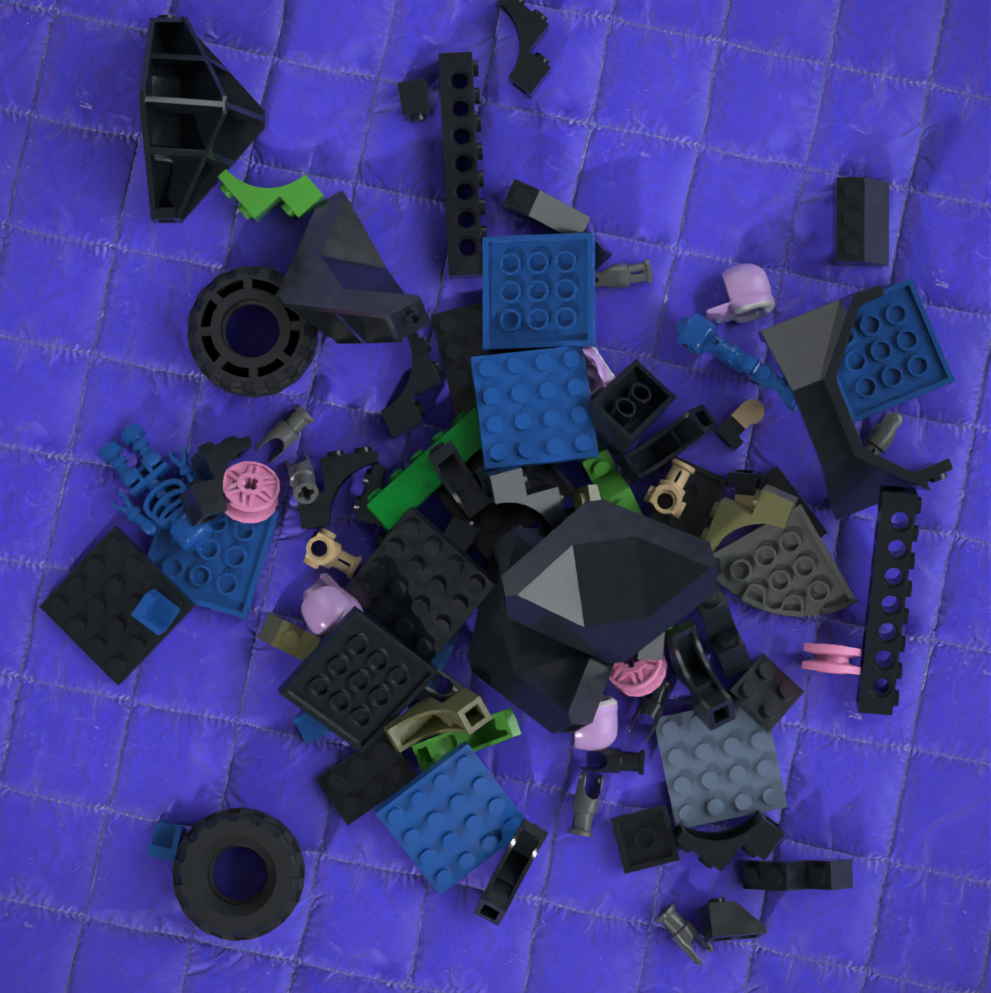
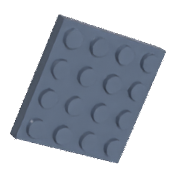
M733 702L735 719L712 731L694 714L693 710L661 716L655 732L675 827L679 822L687 827H693L752 815L758 809L766 812L787 807L772 731L767 733L735 702Z

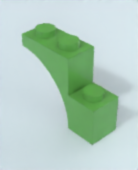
M224 170L218 176L222 183L219 188L229 199L233 196L240 203L237 209L247 220L252 217L256 222H259L283 201L284 204L281 205V208L291 219L296 216L301 222L316 208L319 202L325 200L322 192L306 174L288 185L275 188H262L246 184L227 170Z
M597 441L599 457L578 461L592 484H598L601 499L643 515L630 487L616 468L608 450Z
M512 708L492 714L490 721L470 735L463 732H446L412 745L421 772H424L464 741L476 752L520 735L521 731Z

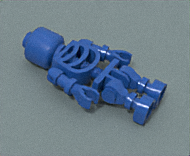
M698 313L691 315L689 318L683 317L680 320L676 331L679 332L678 343L695 355L710 353L723 363L737 370L738 373H745L752 381L758 382L763 389L776 391L778 396L783 399L786 407L792 412L798 410L795 399L784 377L780 378L770 365L762 364L754 356L751 357L745 353L739 346L721 337L717 333L718 329L715 323Z
M138 423L128 426L121 433L120 438L128 447L133 445L135 452L142 455L140 459L142 465L138 469L134 465L130 467L124 455L120 456L124 451L116 441L106 444L99 451L98 455L105 464L109 465L111 463L114 471L118 470L121 474L120 479L130 489L129 491L134 497L138 498L147 489H151L143 505L145 513L150 518L143 514V510L139 506L135 507L132 505L130 498L122 492H118V495L124 497L126 507L123 505L117 506L114 501H111V505L118 511L127 514V519L131 523L136 522L146 534L155 535L158 531V525L165 530L170 528L172 537L183 550L191 551L196 549V551H201L210 543L209 537L212 533V526L209 523L192 527L179 498L187 489V485L179 479H169L161 483L159 480L171 471L172 468L164 461L156 449H151L147 438H142L146 433ZM179 445L178 448L182 450V461L178 458L175 459L173 452L169 451L168 454L170 459L179 467L180 477L189 484L198 478L195 475L193 466L189 463L187 451ZM147 469L150 474L144 478L141 473ZM173 487H181L180 489H174L169 493L167 491L168 489ZM157 498H158L159 501L155 504V506H154V508H153V505H154L155 501H156Z

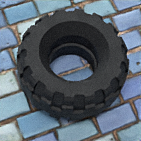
M262 266L238 267L213 278V281L203 288L196 297L188 318L187 337L189 348L201 372L219 388L243 397L259 398L282 392L292 384L294 385L311 365L318 344L319 329L291 309L285 308L277 294L286 276L285 274ZM248 305L265 307L274 314L279 325V336L276 344L269 352L259 357H245L238 354L231 348L226 337V327L231 316L237 310Z
M244 807L229 808L217 811L203 818L185 835L178 847L173 862V889L175 897L182 908L181 910L200 930L224 940H250L273 931L294 911L304 888L305 862L297 839L280 820L257 809ZM231 847H248L256 851L265 863L267 872L265 884L261 891L252 898L246 900L231 899L221 893L215 884L213 877L215 862L221 853Z

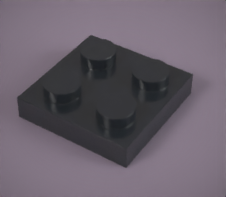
M762 653L754 661L752 667L746 670L727 693L743 711L768 733L800 698L804 691Z
M666 804L610 818L625 874L680 860Z

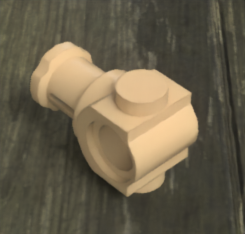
M673 458L671 461L673 465L666 479H660L657 487L651 485L643 500L648 502L657 514L679 518L686 503L682 502V498L686 493L683 487L690 474H694L695 469ZM679 471H680L681 474H680V476H679L677 482H674L676 476L678 475V473H679ZM665 494L671 497V508L661 509L657 504L658 496Z
M321 527L318 534L307 543V553L303 562L315 569H318L319 565L327 569L334 567L347 575L346 578L350 580L362 557H355L342 550V544L334 540L336 534ZM321 540L326 543L328 550L325 555L317 556L313 553L312 544L314 541ZM338 558H340V559H342L343 561L349 563L350 566L347 565V564H345V563H343L342 561L338 560Z

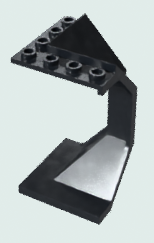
M881 284L858 291L758 332L761 342L766 343L795 399L821 466L828 497L824 499L828 510H832L836 521L878 504L880 485L910 487L931 491L927 482L934 483L947 477L946 472L953 470L949 458L938 463L929 462L912 470H907L866 450L861 443L838 385L837 374L858 309L863 304L884 296Z

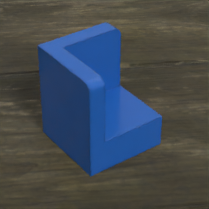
M153 589L146 592L131 616L157 635H160L167 631L180 612V608Z
M307 713L292 719L306 744L331 732V730Z
M158 821L152 843L148 847L147 856L174 861L178 847L182 842L185 826Z

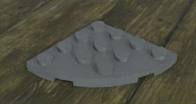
M801 503L794 507L790 520L784 528L763 524L714 552V558L719 557L721 562L722 574L717 575L719 583L741 598L742 601L761 610L784 616L804 617L833 613L857 603V599Z

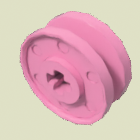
M243 461L233 464L225 471L223 495L228 509L225 514L233 520L242 523H258L274 514L278 505L280 482L273 470L258 462Z
M824 643L803 644V650L815 654V660L802 661L801 669L833 674L861 675V667L849 664V658L862 657L863 649Z
M663 653V660H637L630 658L625 662L614 663L609 680L620 692L628 696L641 697L650 694L661 685L666 676L667 661L665 654Z

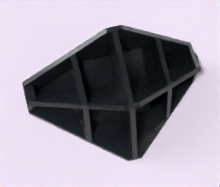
M159 15L158 18L149 19L140 83V116L151 220L154 223H183L220 181L218 176L224 170L229 171L264 131L265 111L196 35L188 17Z
M343 190L319 202L277 294L285 308L291 309L333 339L336 344L341 345L402 343L403 339L408 335L431 324L419 295L405 294L386 268Z
M602 499L585 502L501 576L507 618L608 664L629 660L717 592V575L722 574L719 557L714 558L710 542Z
M524 525L512 526L507 530L508 533L493 543L487 572L499 583L479 605L468 652L471 670L476 676L552 734L574 733L593 723L614 663L608 664L507 618L501 576L547 536L541 528H524Z

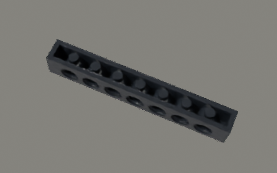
M472 52L438 53L449 279L483 278L481 243H483V237H487L486 226H480V215L486 214L485 198H479V187H484L483 170L478 171L477 160H483L482 143H476V132L482 131L481 115H475V105L480 104L479 87L474 88L473 77H479L478 60H472ZM457 77H462L468 83L464 88L457 89L453 87L452 81ZM457 105H465L469 109L468 113L462 117L455 115L453 110ZM460 132H465L470 136V140L466 144H458L454 140L455 136ZM468 160L472 166L467 172H460L456 169L457 162ZM467 187L472 190L473 195L467 200H462L457 196L458 190ZM463 215H470L473 217L474 223L472 226L464 228L459 225V218ZM466 242L472 243L476 248L475 252L469 256L463 255L459 250L461 245Z
M880 485L862 641L863 656L860 659L861 675L858 677L855 703L858 713L892 715L893 706L898 707L899 690L895 689L896 679L901 680L902 663L899 662V653L905 651L906 637L902 635L903 625L908 624L909 608H905L906 597H911L912 580H908L909 569L914 570L915 553L911 552L912 542H917L919 531L918 525L914 524L915 516L921 513L922 497H918L915 488ZM895 513H905L906 518L903 522L896 524L891 521ZM894 540L903 542L902 547L898 551H890L888 549L889 544ZM891 568L900 570L898 576L893 579L885 577V573ZM885 597H896V602L893 605H882ZM885 623L892 624L893 629L889 633L883 634L879 632L881 625ZM879 652H890L886 660L879 661L876 659V655ZM878 678L887 680L886 684L881 688L872 686L873 682Z

